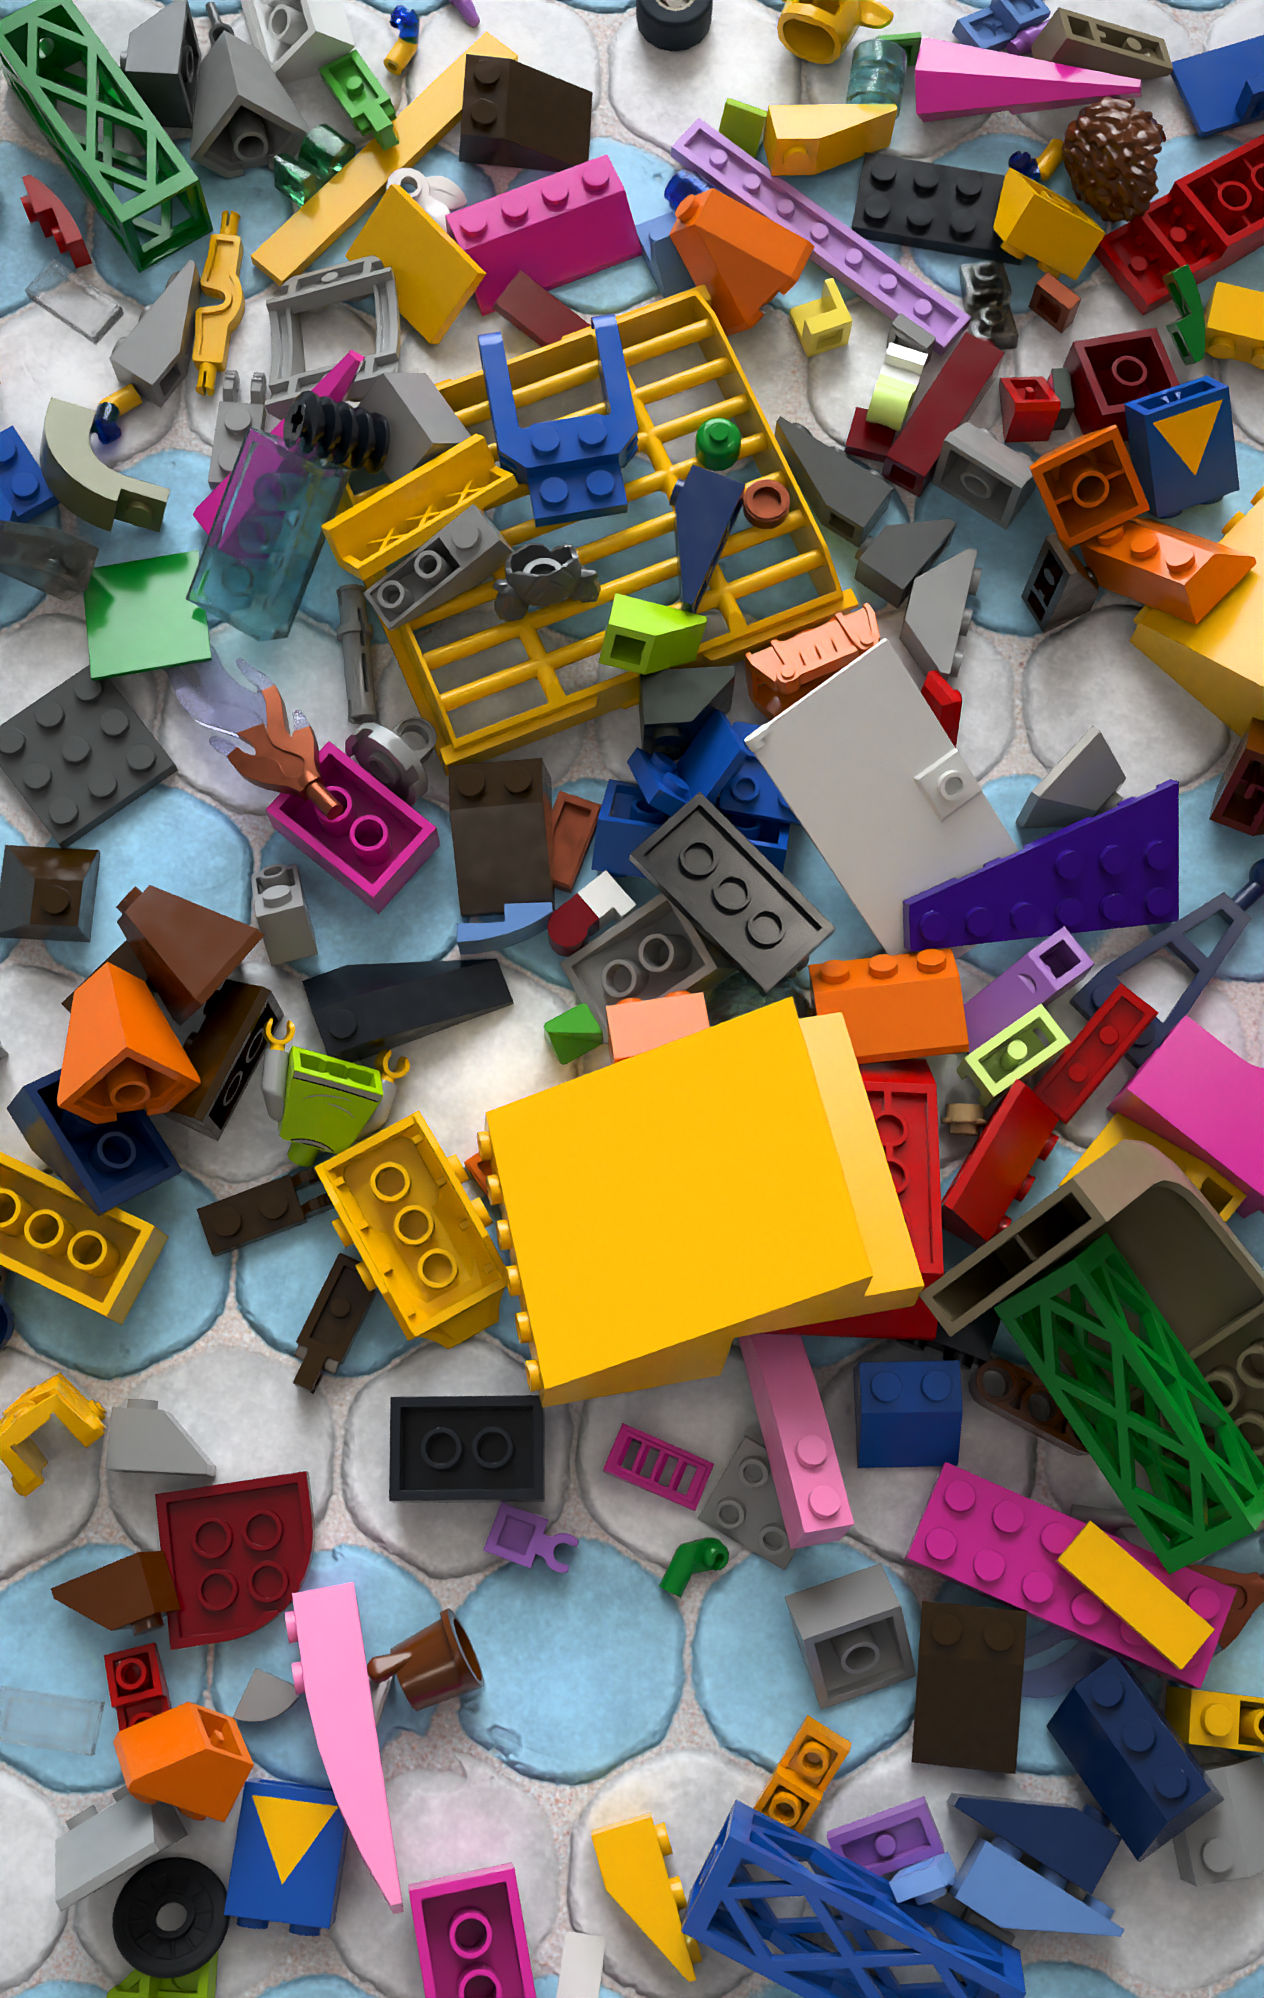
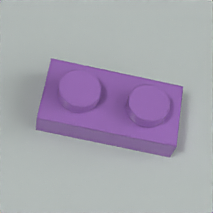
M925 1796L827 1831V1840L832 1852L848 1858L878 1876L945 1853L943 1841Z

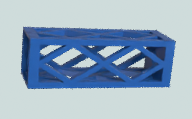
M735 1800L689 1893L681 1932L803 1998H1024L1026 1995L1019 1949L931 1902L917 1905L915 1899L911 1898L897 1904L889 1880L870 1872L865 1867L848 1858L832 1852L831 1849L738 1800ZM799 1862H808L814 1873ZM755 1864L783 1880L754 1882L744 1865ZM733 1875L738 1881L737 1883H730ZM804 1896L816 1916L776 1918L765 1898ZM738 1899H749L756 1912L742 1905ZM826 1903L835 1907L840 1915L833 1916ZM931 1927L937 1938L924 1928ZM866 1930H878L910 1948L878 1950ZM843 1931H851L863 1951H855ZM827 1932L839 1952H830L798 1934ZM763 1939L769 1940L784 1954L772 1955ZM933 1965L943 1982L899 1984L889 1967ZM873 1967L879 1978L869 1973L866 1968ZM954 1971L959 1973L964 1981H959Z

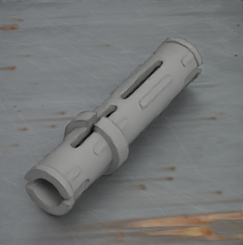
M358 584L343 585L336 590L340 614V626L337 627L336 632L338 641L342 642L348 703L347 716L348 722L352 724L375 722L374 720L378 719L370 652V640L374 637L373 627L368 623L366 597L363 594L366 588Z

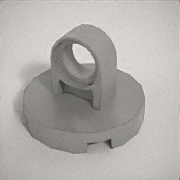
M416 716L401 720L391 730L375 723H363L346 739L345 753L348 757L355 755L356 760L363 769L411 807L428 791V778L422 764L432 754L437 735L435 728L430 722ZM411 731L417 732L425 739L426 746L422 749H411L402 740V734Z

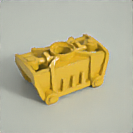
M61 1372L50 1377L40 1385L38 1384L33 1388L29 1387L2 1413L3 1417L0 1419V1459L13 1475L11 1478L12 1486L20 1496L27 1497L45 1481L42 1476V1470L48 1464V1461L29 1435L51 1419L50 1414L54 1413L85 1448L105 1434L104 1429L106 1427L102 1423V1420L106 1418L105 1413L107 1411L99 1401L95 1402L93 1399L88 1401Z

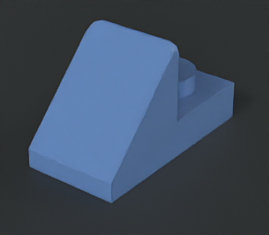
M673 211L635 225L642 248V256L663 299L696 287L669 236L677 220Z

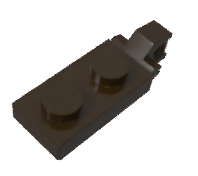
M342 1253L338 1254L296 1341L298 1347L294 1356L303 1360L293 1384L312 1394L315 1393L325 1371L335 1375L340 1364L343 1365L379 1290L377 1287L369 1292L355 1267L360 1261Z

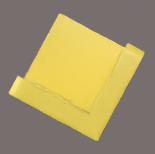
M833 278L824 280L820 299L790 309V320L807 358L848 344L853 320Z

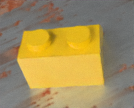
M1009 168L1007 171L993 229L1003 240L1001 248L1020 260H1023L1026 254L1038 260L1036 266L1045 273L1049 272L1056 279H1059L1060 275L1064 274L1076 281L1106 233L1079 205L1012 168Z

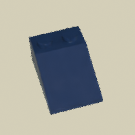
M62 1068L23 1086L6 1108L31 1150L98 1217L182 1172L181 1167L150 1117L147 1116L145 1109L116 1113L117 1121L95 1124L58 1107L57 1094Z

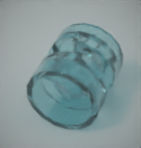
M871 39L858 44L853 51L845 104H896L897 119L901 108L902 86L904 85L908 60L905 50L899 44L884 39Z

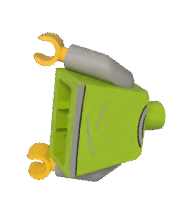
M273 1018L265 1022L263 1036L270 1043V1050H266L264 1053L261 1089L268 1115L273 1120L278 1121L279 1136L291 1142L287 1152V1157L290 1161L303 1167H311L314 1165L320 1150L339 1154L349 1149L353 1142H360L386 1123L397 1091V1086L394 1084L395 1079L406 1075L410 1068L407 1057L400 1056L396 1068L391 1072L388 1068V1060L391 1057L392 1051L388 1049L380 1051L375 1057V1069L296 1046H292L290 1053L285 1051V1044L290 1042L295 1034V1026L292 1021H287V1033L281 1040L275 1039L271 1034Z

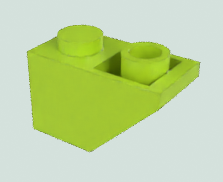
M615 593L598 663L646 675L695 661L707 623V617Z

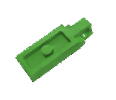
M356 49L318 69L322 81L356 131H359L362 136L372 132L377 143L384 151L399 144L391 122L397 119L391 98Z

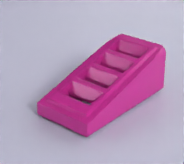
M622 1423L603 1472L696 1511L714 1463ZM634 1441L641 1444L631 1470H628L621 1466L631 1442ZM651 1448L660 1453L648 1479L641 1476L640 1473ZM672 1457L678 1460L668 1487L658 1482L668 1458ZM688 1464L697 1469L688 1491L684 1495L677 1492V1489Z

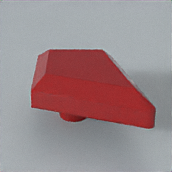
M937 670L929 671L920 692L956 748L963 701L962 695L958 690H953Z

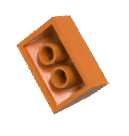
M1143 517L1131 518L1079 544L1086 565L1094 572L1099 586L1195 625L1257 564L1255 556L1154 519Z
M952 948L941 950L925 949L920 952L898 955L879 954L872 958L846 961L829 960L820 964L808 965L812 1016L843 1013L858 1064L969 1052L960 975Z

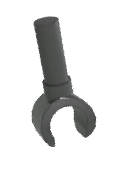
M210 1L206 3L205 7L212 25L209 30V40L212 48L224 30L234 35V31L231 26L222 23L215 2Z

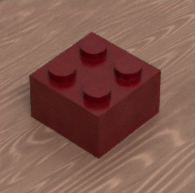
M1156 328L1074 341L1062 367L1067 368L1070 372L1075 406L1073 412L1083 435L1116 425L1123 441H1128L1124 403L1180 385Z

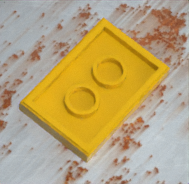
M396 184L389 186L345 255L349 261L374 255L382 261L384 268L392 267L395 275L399 312L430 344L440 343L486 275L485 271L400 185Z

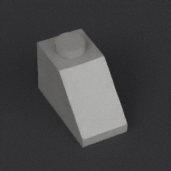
M128 1399L127 1408L112 1407L105 1469L129 1473L216 1476V1466L171 1413L158 1410V1401Z

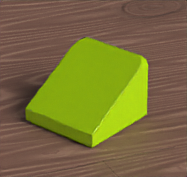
M727 98L718 132L756 159L763 144L767 111Z

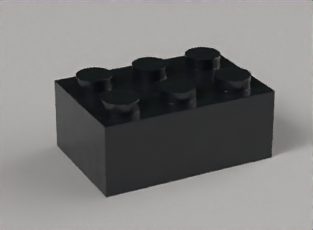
M539 1395L391 1397L389 1501L392 1503L545 1502V1407L542 1408Z

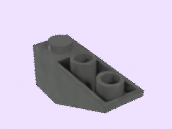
M780 416L776 421L774 436L798 486L821 525L859 548L888 509L893 486L888 484L887 480L880 473L874 470H866L851 461L849 456L840 448L835 446L829 447L814 438L805 426L799 423H790Z

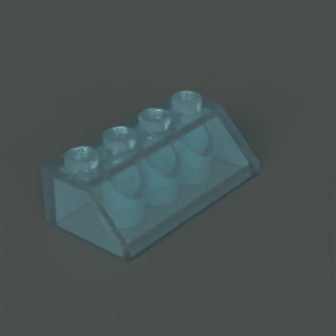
M248 427L186 600L259 642L288 638L326 539L321 525L334 518L352 469L344 464L335 463L331 457L320 459L316 456L315 448L311 453L304 454L299 450L297 442L289 449L285 446L282 437Z

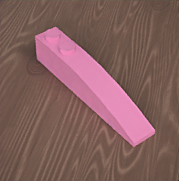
M753 1334L738 1337L790 1549L840 1541L854 1525L830 1428L801 1335Z
M354 1582L292 1593L294 1610L285 1612V1621L289 1644L299 1642L301 1661L292 1663L296 1695L306 1693L319 1752L338 1807L360 1856L392 1913L404 1912Z

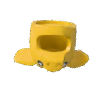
M782 0L786 4L779 17L777 31L782 44L797 57L813 63L829 64L837 60L846 50L859 26L883 29L890 25L894 13L876 0Z

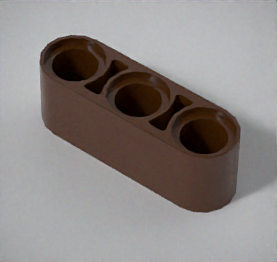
M991 1359L972 1372L968 1382L969 1393L980 1406L1076 1456L1089 1454L1085 1446L1076 1440L1072 1426L1039 1377L1002 1359ZM986 1371L998 1372L1005 1380L1006 1388L1001 1397L990 1395L983 1387L982 1380ZM1037 1394L1047 1400L1050 1413L1045 1421L1036 1420L1028 1411V1401L1031 1395ZM1088 1420L1097 1433L1095 1425L1090 1420Z

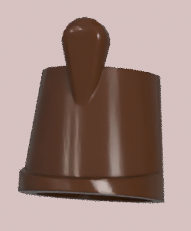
M450 1608L439 1612L441 1619L391 1648L390 1654L375 1656L367 1664L368 1676L374 1682H384L396 1674L407 1700L416 1711L485 1686L482 1670L471 1641L458 1617Z

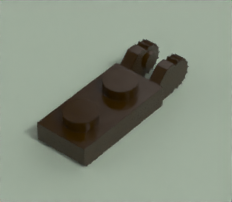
M312 1167L298 1172L292 1177L290 1175L283 1176L198 1208L197 1212L212 1255L216 1257L308 1223L306 1219L334 1209L335 1207L328 1193L322 1194L302 1205L296 1191L322 1183L315 1168Z

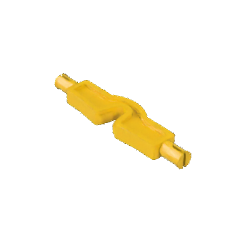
M228 210L222 212L220 233L210 236L208 255L200 279V286L204 295L224 300V302L216 306L199 307L195 312V341L192 359L196 369L199 370L195 391L204 396L206 392L208 396L214 395L217 371L223 372L226 370L231 333L240 324L245 310V297L239 281L244 250L241 238L237 236L240 215L234 211H231V215H229Z

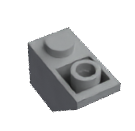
M297 863L287 866L274 864L263 868L259 873L252 874L251 881L256 918L260 931L264 934L263 941L271 967L318 955L314 929Z

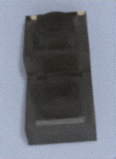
M1003 260L960 265L959 277L964 312L971 317L968 333L978 338L982 337L990 340L999 350L1017 348L1019 334L1010 307L1012 290Z

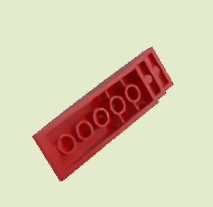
M1264 134L1175 181L1168 194L1150 203L1149 209L1145 211V215L1142 217L1135 216L1133 221L1104 235L1093 254L1142 315L1172 300L1162 276L1176 268L1188 264L1196 285L1264 246Z

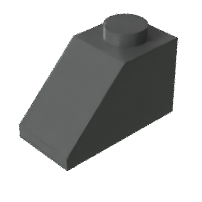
M940 519L885 526L875 539L872 536H868L857 550L854 558L858 561L854 579L898 609L909 596L914 579L929 571L950 545L957 523L951 519Z

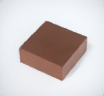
M1047 272L1036 283L1028 307L1062 334L1073 323L1081 298Z

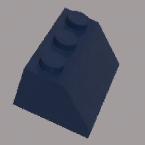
M1116 1655L1074 1685L1046 1725L1138 1862L1143 1861L1225 1800L1133 1670Z

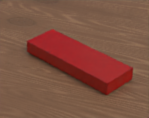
M1120 983L1032 1091L1060 1121L1067 1125L1159 1012Z

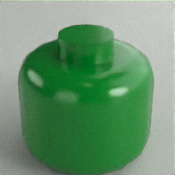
M724 418L709 419L698 428L695 436V455L706 469L724 471L731 468L737 462L740 455L741 433L738 427L730 420Z

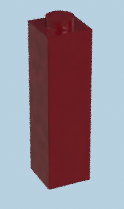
M967 331L965 332L886 454L881 473L886 480L917 497L921 496L934 475L944 439L951 431L969 421L998 376L1005 352L999 350L990 340L982 337L978 338Z

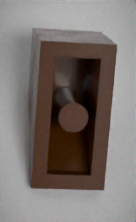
M164 1550L134 1553L51 1588L53 1599L110 1631L132 1628L134 1636L146 1634L163 1627L162 1617L181 1610Z

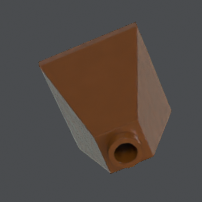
M149 885L143 892L135 886L116 907L122 913V916L117 921L120 929L172 1019L180 1026L210 998L264 937V934L252 926L152 885Z

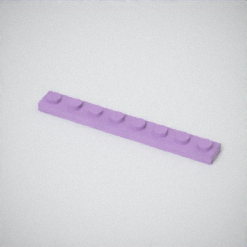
M700 118L671 146V157L712 188L812 243L815 247L809 257L811 261L894 321L902 313L935 336L936 341L933 350L940 356H943L969 327L971 317L781 177L771 176L770 169Z

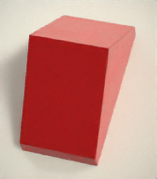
M1043 376L999 378L1004 443L1048 441L1060 412L1061 401Z

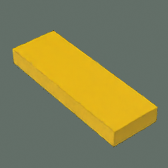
M1091 1520L1087 1522L1055 1560L1178 1670H1182L1215 1630Z

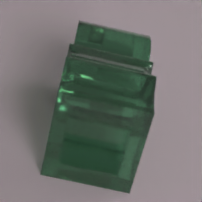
M320 124L314 127L303 139L298 154V161L285 153L273 157L275 188L302 207L355 156V145L327 124Z

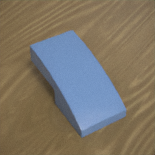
M992 0L989 7L957 19L952 33L962 45L999 52L1006 48L1008 42L1015 39L1019 31L1044 22L1049 17L1051 10L1042 0Z
M552 902L504 904L505 922L457 924V943L460 955L503 949L542 933L547 929L549 917L553 914Z

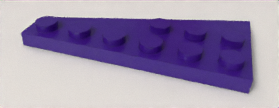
M1169 779L1156 785L1155 790L1137 798L1132 796L1117 803V807L1093 818L1088 816L1022 846L1023 850L1003 859L998 857L983 864L984 867L959 879L954 877L903 901L904 948L910 952L1052 936L1064 926L1072 934L1177 922L1179 920V782Z

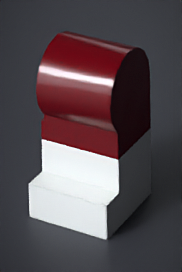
M605 870L555 910L549 917L547 929L548 940L552 950L561 956H571L587 945L589 937L593 936L611 920L614 919L618 923L636 911V904Z

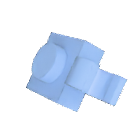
M945 1852L900 1869L889 1884L897 1904L914 1898L917 1905H922L946 1894L945 1888L955 1884L954 1875L956 1874V1869L949 1852Z

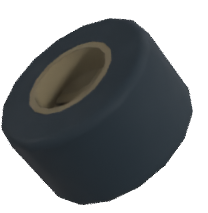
M636 0L638 29L645 40L658 49L672 52L688 50L699 44L709 32L713 0Z

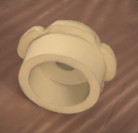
M965 1103L946 1104L945 1118L940 1119L942 1124L950 1125L949 1134L961 1136H978L979 1127H984L989 1122L984 1119L985 1106Z

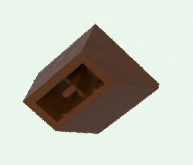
M1252 717L1216 788L1209 820L1251 836L1264 834V721Z

